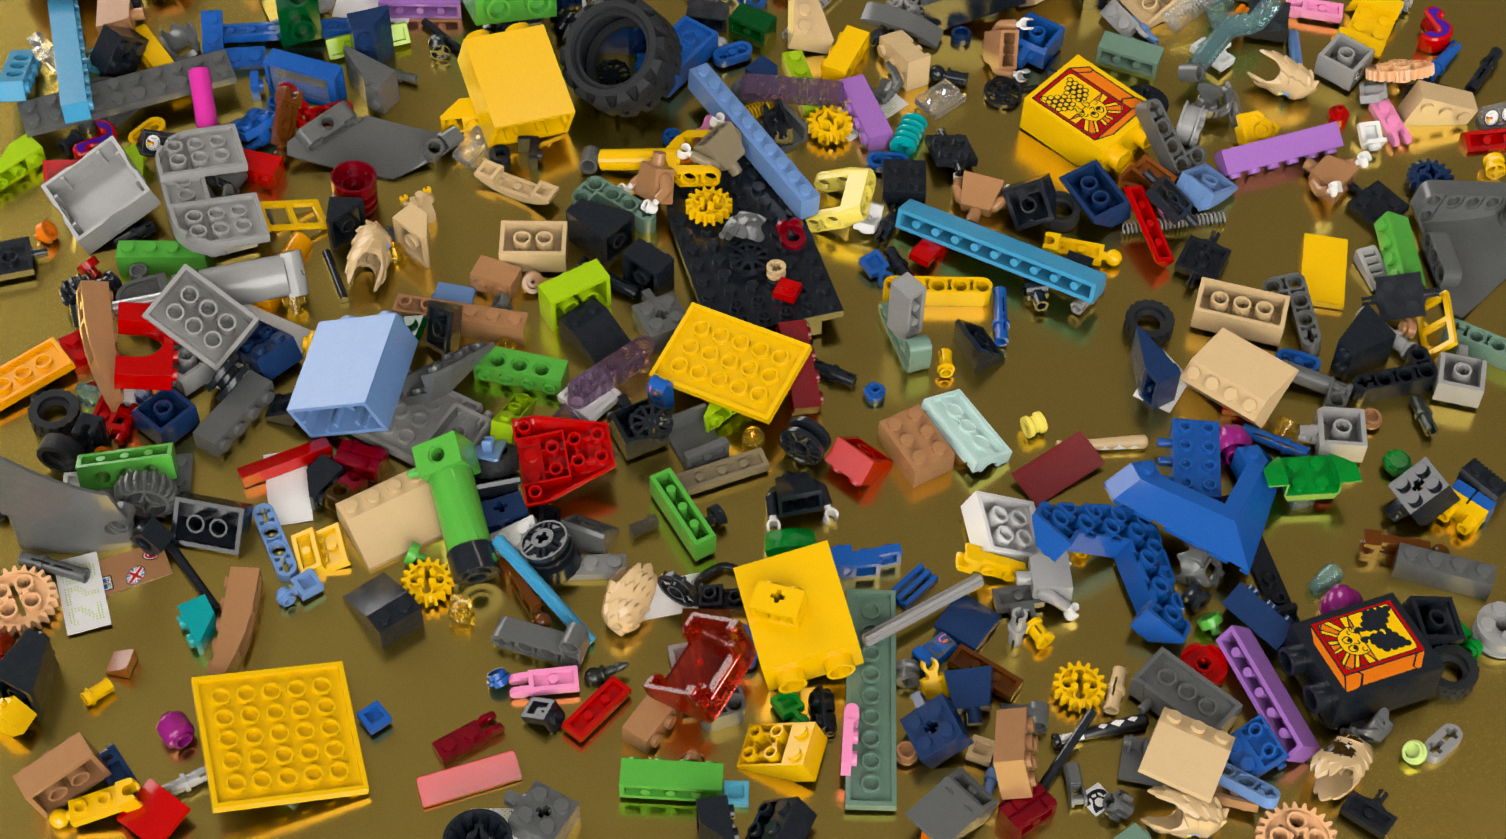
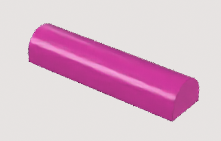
M207 67L192 68L188 71L196 126L197 128L218 126L210 69Z

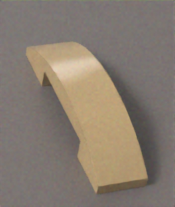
M487 159L474 172L476 178L493 190L524 203L536 205L549 204L559 191L558 186L540 180L538 184L506 173L504 172L503 165Z

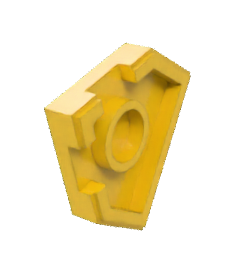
M1256 110L1236 115L1238 126L1234 127L1238 145L1240 146L1272 138L1278 133L1281 126L1275 122L1272 123L1261 112Z

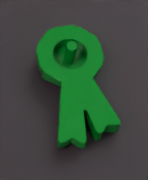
M1391 449L1382 458L1384 469L1392 476H1400L1413 466L1411 465V457L1402 449Z

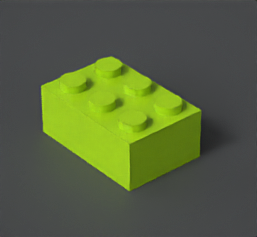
M596 258L539 284L540 315L553 332L558 330V319L592 296L605 307L611 305L610 275Z

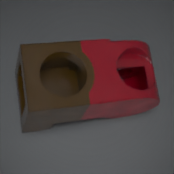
M353 471L347 472L324 492L325 508L337 515L335 504L366 490L368 480Z

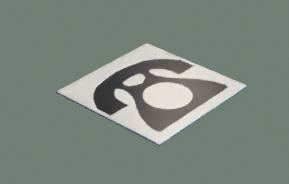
M1099 782L1086 790L1087 808L1095 817L1105 810L1102 802L1108 793Z

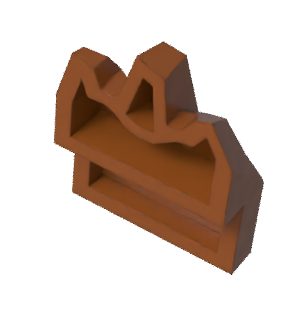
M1145 154L1134 166L1130 164L1120 174L1118 185L1123 187L1143 185L1145 192H1147L1151 184L1142 174L1148 169L1157 178L1166 174L1175 184L1178 181V177Z

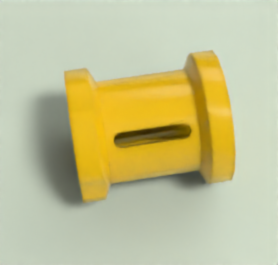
M1034 617L1027 622V631L1025 633L1032 637L1037 649L1047 647L1055 638V635L1052 632H1048L1042 624L1043 620L1040 617Z

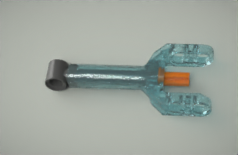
M1214 0L1206 10L1208 21L1210 22L1209 25L1213 31L1191 56L1188 63L1180 64L1178 68L1179 80L1181 82H1203L1206 71L1234 37L1249 35L1264 29L1278 12L1280 0H1261L1250 14H1247L1249 7H1245L1243 3L1233 12L1234 0Z

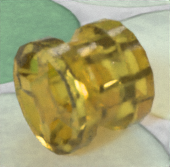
M465 595L452 596L449 601L451 608L447 612L448 620L455 624L469 623L472 617L470 611L473 609L474 601Z

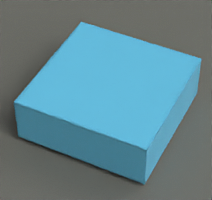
M724 780L723 795H727L729 804H733L734 807L749 808V781Z

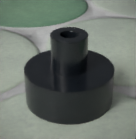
M715 503L706 509L708 516L705 517V520L709 526L713 524L719 529L728 523L727 516L719 504Z

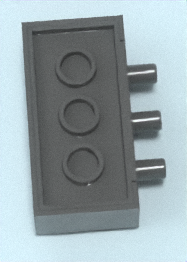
M1161 647L1132 677L1128 692L1141 702L1137 707L1141 714H1145L1151 709L1160 716L1165 706L1225 732H1228L1238 721L1243 707L1242 703L1164 647Z

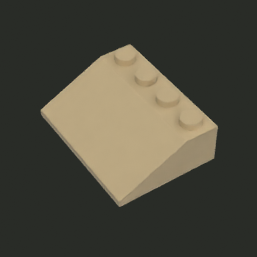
M1222 328L1190 360L1181 374L1180 380L1191 389L1262 429L1299 370L1227 329Z
M407 471L335 504L338 521L370 571L406 555L412 541L421 544V547L443 537L429 483L420 479L419 476L409 479Z

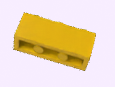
M847 25L844 31L838 34L836 44L830 47L828 57L824 58L821 62L822 80L839 85L841 79L851 77L869 48L870 32Z

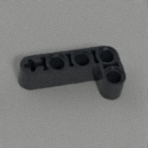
M1413 345L1409 348L1404 366L1356 375L1352 382L1353 388L1349 398L1354 403L1363 404L1427 392L1432 389L1438 370L1429 351L1424 346Z

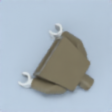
M719 112L715 117L712 116L709 121L713 129L693 147L694 151H691L689 144L683 143L681 149L686 152L677 150L676 155L680 159L690 157L691 161L699 165H712L720 171L728 170L732 177L736 176L742 171L737 160L745 154L741 131L731 121H724V114Z

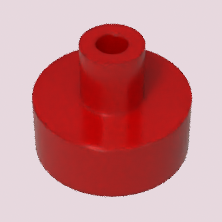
M1339 104L1329 109L1327 120L1329 123L1337 121L1338 126L1341 127L1347 124L1350 114L1344 105Z
M92 256L76 269L82 276L88 272L94 279L100 274L95 268L100 262L95 256Z

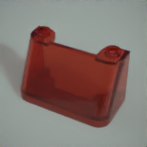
M692 612L683 626V633L688 645L666 678L662 674L654 673L648 678L643 688L651 698L698 721L712 723L717 719L751 666L756 651L751 638L739 619Z

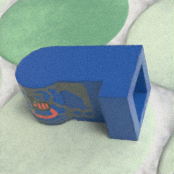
M654 374L647 385L648 398H652L656 405L667 407L669 411L674 405L673 382L662 379L659 375Z
M943 631L937 634L932 641L927 642L922 647L919 645L913 649L911 659L919 663L920 661L926 662V668L929 669L932 666L931 658L933 657L938 661L940 667L948 661L959 645ZM920 668L919 672L926 677L925 672Z

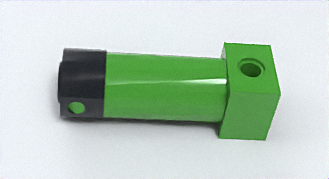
M453 430L411 447L416 467L408 470L407 476L409 479L419 476L420 479L429 483L454 584L469 586L494 578L499 574L500 566L495 547L492 545L474 475L481 473L474 443Z

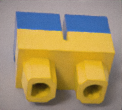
M1457 479L1451 488L1461 500L1437 518L1444 523H1448L1451 518L1458 522L1456 526L1457 531L1463 535H1467L1471 531L1476 533L1481 524L1491 517L1497 503L1479 491L1475 495L1476 490Z

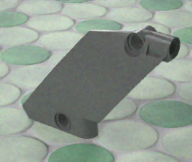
M343 100L301 127L296 132L295 137L287 141V156L330 168H335L340 163L358 160L371 165L375 169L378 178L394 180L427 163L438 162L441 156L462 143L464 136L454 125L444 132H436L368 115L358 118L347 102ZM328 123L332 128H324L322 124ZM428 148H435L438 153H432Z

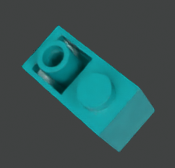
M205 594L177 606L180 614L176 617L181 630H187L188 634L185 636L191 649L196 647L199 655L205 653L216 630L217 621Z

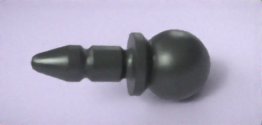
M617 662L615 665L612 664L606 668L603 665H600L599 668H589L584 674L585 683L588 686L597 687L603 681L606 682L609 679L608 676L622 672L629 666V662Z

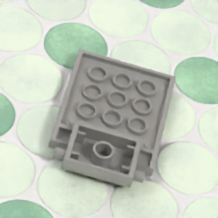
M453 390L432 402L407 406L399 398L389 430L350 435L372 446H381L389 454L416 467L411 447L453 430L472 441L474 446L479 445L484 436H487L490 432L493 413L490 410H486L482 415L483 406L481 403Z

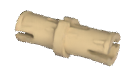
M1114 666L1112 668L1110 683L1107 684V696L1103 709L1105 713L1110 715L1119 713L1121 698L1125 696L1126 688L1124 685L1128 670L1123 666Z

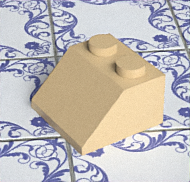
M411 202L392 217L396 246L424 267L429 268L431 242L428 215L423 208L417 207Z

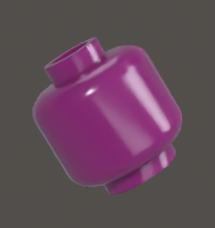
M168 711L164 713L156 727L158 735L169 748L181 749L191 743L195 732L193 724L182 711Z

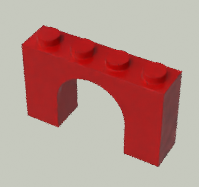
M119 302L118 334L148 336L157 340L162 347L154 354L148 356H115L114 388L172 390V381H177V367H173V363H178V349H174V345H178V343L142 317V314L152 303Z

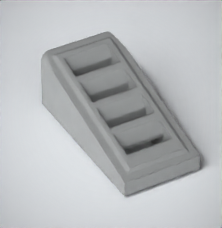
M1371 245L1357 249L1353 261L1371 291L1375 292V277L1387 276L1377 247Z

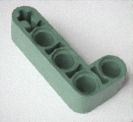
M600 176L589 177L572 193V204H575L580 199H585L630 211L635 216V230L642 234H652L656 230V213H646L640 208L643 203L642 200Z
M889 301L880 303L878 309L881 320L905 371L911 373L930 368L932 345L927 334L919 335L918 333L904 341L887 327Z
M1454 318L1458 345L1451 349L1457 351L1459 344L1469 346L1468 356L1487 360V364L1506 371V338ZM1447 324L1441 335V343L1449 340Z

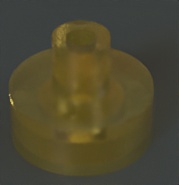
M304 295L282 298L283 307H291L292 315L301 313L299 305L306 303Z
M1278 415L1274 423L1280 426L1277 435L1283 438L1287 437L1289 431L1296 433L1300 425Z

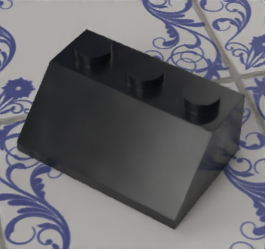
M189 492L181 493L175 496L171 532L175 535L170 540V543L174 542L178 545L240 555L251 528L254 504Z

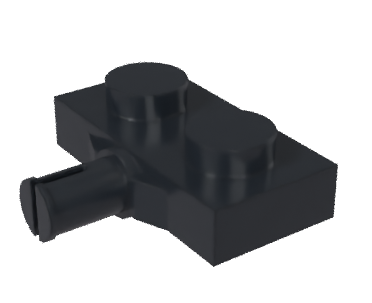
M1379 789L1373 799L1364 797L1353 790L1338 812L1380 839L1386 838L1398 817L1383 807L1382 804L1388 797L1386 791L1382 795L1383 789Z

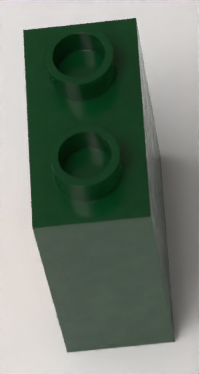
M260 0L282 47L323 38L318 0Z

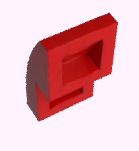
M923 238L910 251L909 259L928 268L934 259L938 260L948 247Z

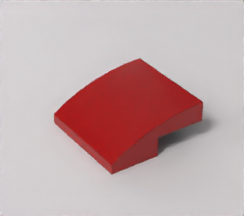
M149 778L135 795L138 801L143 803V806L127 813L125 811L121 812L116 820L141 839H168L191 809Z

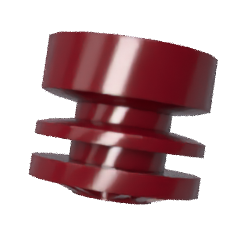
M358 160L340 163L331 172L332 197H360L364 202L365 215L369 216L378 206L377 175L375 169L368 163Z

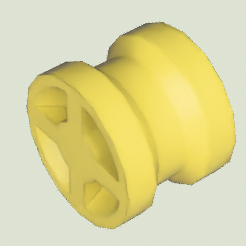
M1040 411L1032 413V416L1020 418L1022 431L1029 439L1033 438L1037 433L1043 434L1048 430L1046 419Z

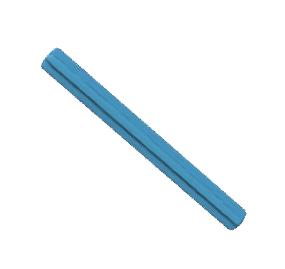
M498 535L492 540V545L566 626L570 622L580 623L585 626L503 535ZM588 629L589 645H591L595 641L596 637Z

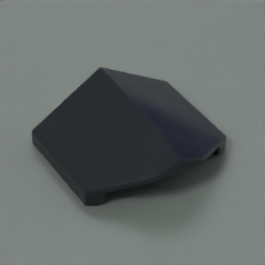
M293 392L284 395L281 393L275 394L264 417L266 421L291 427L296 423L294 418L287 412Z

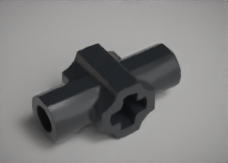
M564 9L563 12L557 11V16L550 17V21L555 24L556 29L565 33L568 24L576 21L574 17L576 14Z
M1023 277L1025 282L1022 285L1024 300L1032 301L1036 311L1046 310L1049 306L1047 301L1049 298L1048 286Z

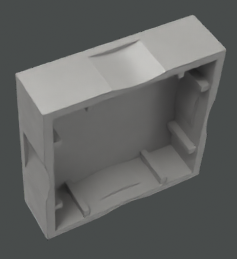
M113 135L89 151L78 162L65 168L41 185L54 207L62 214L65 224L76 241L89 255L162 204L125 149Z

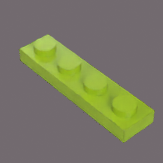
M406 21L391 24L394 46L411 43ZM350 33L325 39L329 60L345 57L343 47L347 45L352 48Z
M802 49L783 52L782 61L805 117L809 116L810 112L815 113V108L822 110L824 102Z

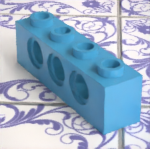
M36 49L10 50L0 73V102L27 100L29 93L32 92V85H35V78L38 77V70L42 67L41 57L37 56Z

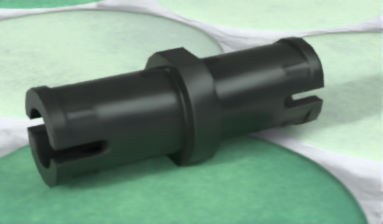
M1416 394L1412 395L1408 402L1415 413L1414 418L1416 422L1420 423L1425 436L1429 437V433L1431 436L1436 435L1439 432V428L1432 417V410L1427 407L1421 394H1418V397Z

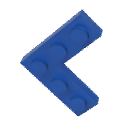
M222 10L201 11L203 54L225 49L233 70L264 68L263 60L267 56L266 46L224 48Z

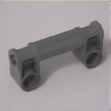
M1288 359L1282 360L1299 370L1292 381L1293 383L1325 395L1322 407L1345 408L1353 388L1352 383L1346 384L1335 380L1334 376H1328L1288 361Z

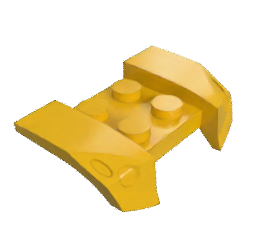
M1352 0L1345 8L1347 12L1355 11L1348 27L1340 26L1335 35L1331 37V40L1340 32L1375 50L1374 58L1379 59L1405 2L1401 0Z

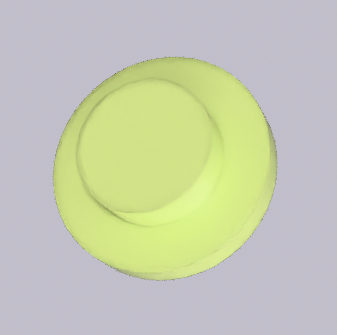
M1409 740L1402 747V757L1411 765H1419L1427 758V747L1419 740Z

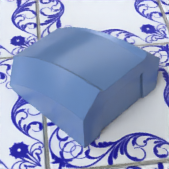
M1207 163L1182 171L1176 183V186L1191 200L1198 211L1207 210L1218 205L1239 188Z

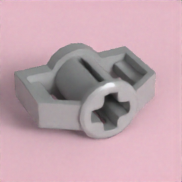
M1386 81L1360 82V104L1381 102L1383 99H1388Z

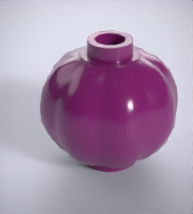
M1224 424L1219 427L1220 463L1222 465H1231L1236 448L1252 445V439L1249 433L1240 425Z
M1339 584L1332 586L1321 597L1319 611L1322 615L1364 602L1357 590L1350 588L1348 585Z

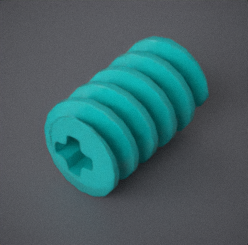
M917 113L905 114L893 135V139L890 141V150L892 152L904 153L910 157L917 150L922 135L925 133V129L928 126L927 120Z

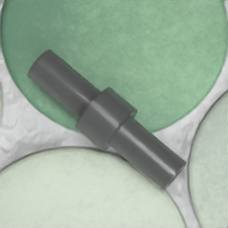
M393 68L396 70L398 82L404 80L416 83L418 81L417 74Z

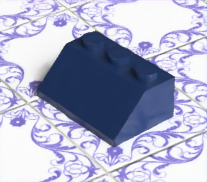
M388 5L348 13L347 20L352 48L385 65L395 53Z
M1097 159L1059 177L1060 182L1093 224L1112 228L1131 218L1129 199Z

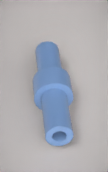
M1132 15L1149 35L1146 39L1151 44L1157 45L1160 40L1151 32V28L1145 23H1141Z
M993 759L990 768H987L984 776V788L991 795L995 785L998 784Z

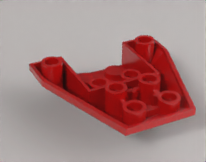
M539 415L511 420L521 466L526 508L549 504L616 468L607 422Z

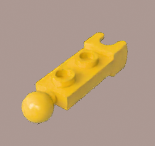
M1054 232L1045 233L1042 249L1066 258L1068 251L1071 250L1094 258L1093 265L1101 267L1102 260H1105L1110 266H1117L1122 261L1120 251L1111 249L1105 252L1104 244L1061 237V234Z
M965 543V553L957 552L956 569L969 574L975 571L985 576H992L1003 579L1006 582L1015 583V571H1028L1024 562L982 551V546Z
M133 778L117 781L113 786L69 800V810L66 811L62 808L53 810L49 815V822L54 828L61 829L67 826L70 821V824L76 828L123 811L127 813L139 809L143 806V803L138 801L132 794L139 791L141 786Z

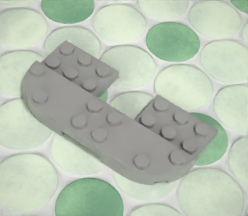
M235 123L184 130L168 137V142L165 145H159L155 155L157 177L173 234L182 246L199 254L216 257L226 255V248L270 242V233L257 192L211 198L205 177L248 171L247 160Z

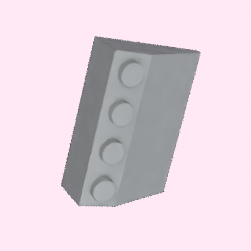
M186 263L142 314L144 319L216 372L247 341L259 326L260 321L259 317Z

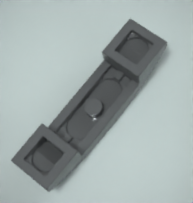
M867 2L860 21L878 28L881 24L897 31L902 29L908 35L918 38V43L936 50L944 31L934 23L915 13L876 2Z

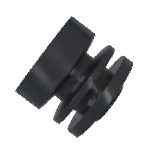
M555 520L539 522L529 528L521 538L520 549L522 555L548 585H558L566 582L579 570L582 561L580 551L572 541L567 528L561 522Z

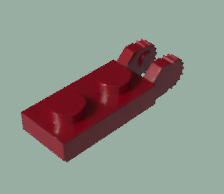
M494 711L481 715L477 720L475 719L431 743L432 748L444 766L489 743V740L504 731L505 727L500 722L488 727L485 732L482 728L497 719Z

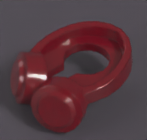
M793 217L789 221L781 219L777 222L775 230L779 233V240L785 248L799 250L805 245L806 233L803 229L804 223L802 219ZM791 230L794 234L800 237L799 240H788V231Z

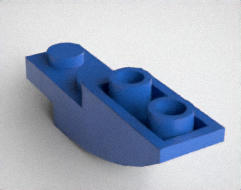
M900 543L884 544L870 549L862 548L854 552L851 544L835 545L830 548L839 578L860 579L880 576L881 568L901 564L902 549Z

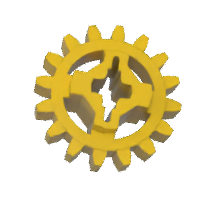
M822 105V110L815 108V113H809V118H807L808 133H811L812 139L818 138V143H821L823 140L826 141V145H829L830 141H833L835 145L837 140L844 142L845 137H850V132L853 128L852 116H848V111L841 112L842 107L834 109V105H831L830 108Z

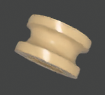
M773 259L767 263L766 276L768 279L779 281L781 277L785 278L786 264L784 261Z

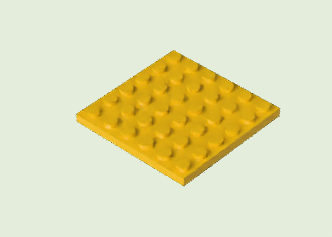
M342 661L191 677L213 813L368 794L369 786Z

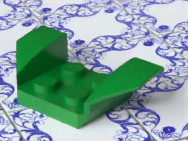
M1329 453V456L1283 458L1278 456L1263 469L1268 487H1282L1287 501L1334 499L1340 493L1343 483L1362 482L1356 463Z

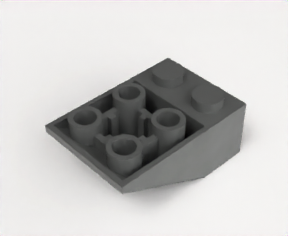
M961 767L946 776L910 808L905 815L930 839H960L986 823L999 801Z

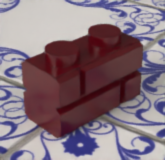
M343 439L339 450H337L333 461L344 467L345 474L353 471L366 480L375 483L381 482L389 466L387 450L378 445L373 447L364 445L361 441L355 439L352 441Z
M1037 782V786L1033 787V797L1003 800L998 806L996 819L1013 839H1020L1055 814L1058 803L1042 784Z

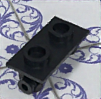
M819 683L808 697V704L811 706L810 722H816L823 733L831 737L837 731L836 714L827 713V711H835L834 693L829 688L823 689V684Z

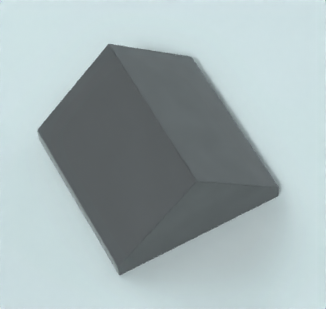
M577 513L560 521L567 528L577 548L590 554H607L619 532L618 527Z

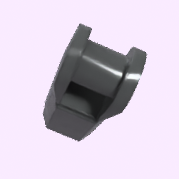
M1078 762L1065 763L1063 765V772L1070 808L1083 804V807H1087L1088 800L1080 765ZM1073 792H1080V794L1073 795Z

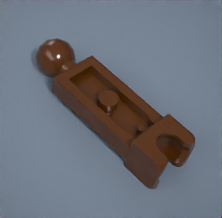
M280 86L276 89L274 100L276 108L270 144L277 146L272 151V155L283 157L284 163L288 159L285 148L287 149V141L295 135L299 106H302L303 99L302 90L290 92L289 86Z
M1372 529L1364 530V539L1360 540L1359 548L1360 557L1377 559L1378 556L1394 558L1400 542L1450 554L1449 548L1443 544H1436L1432 548L1431 541L1419 538L1398 537L1396 535H1382V531Z
M505 558L498 561L501 569L499 575L504 584L512 586L531 617L532 623L549 628L552 619L547 612L541 611V606H543L541 597L537 593H533L530 585Z

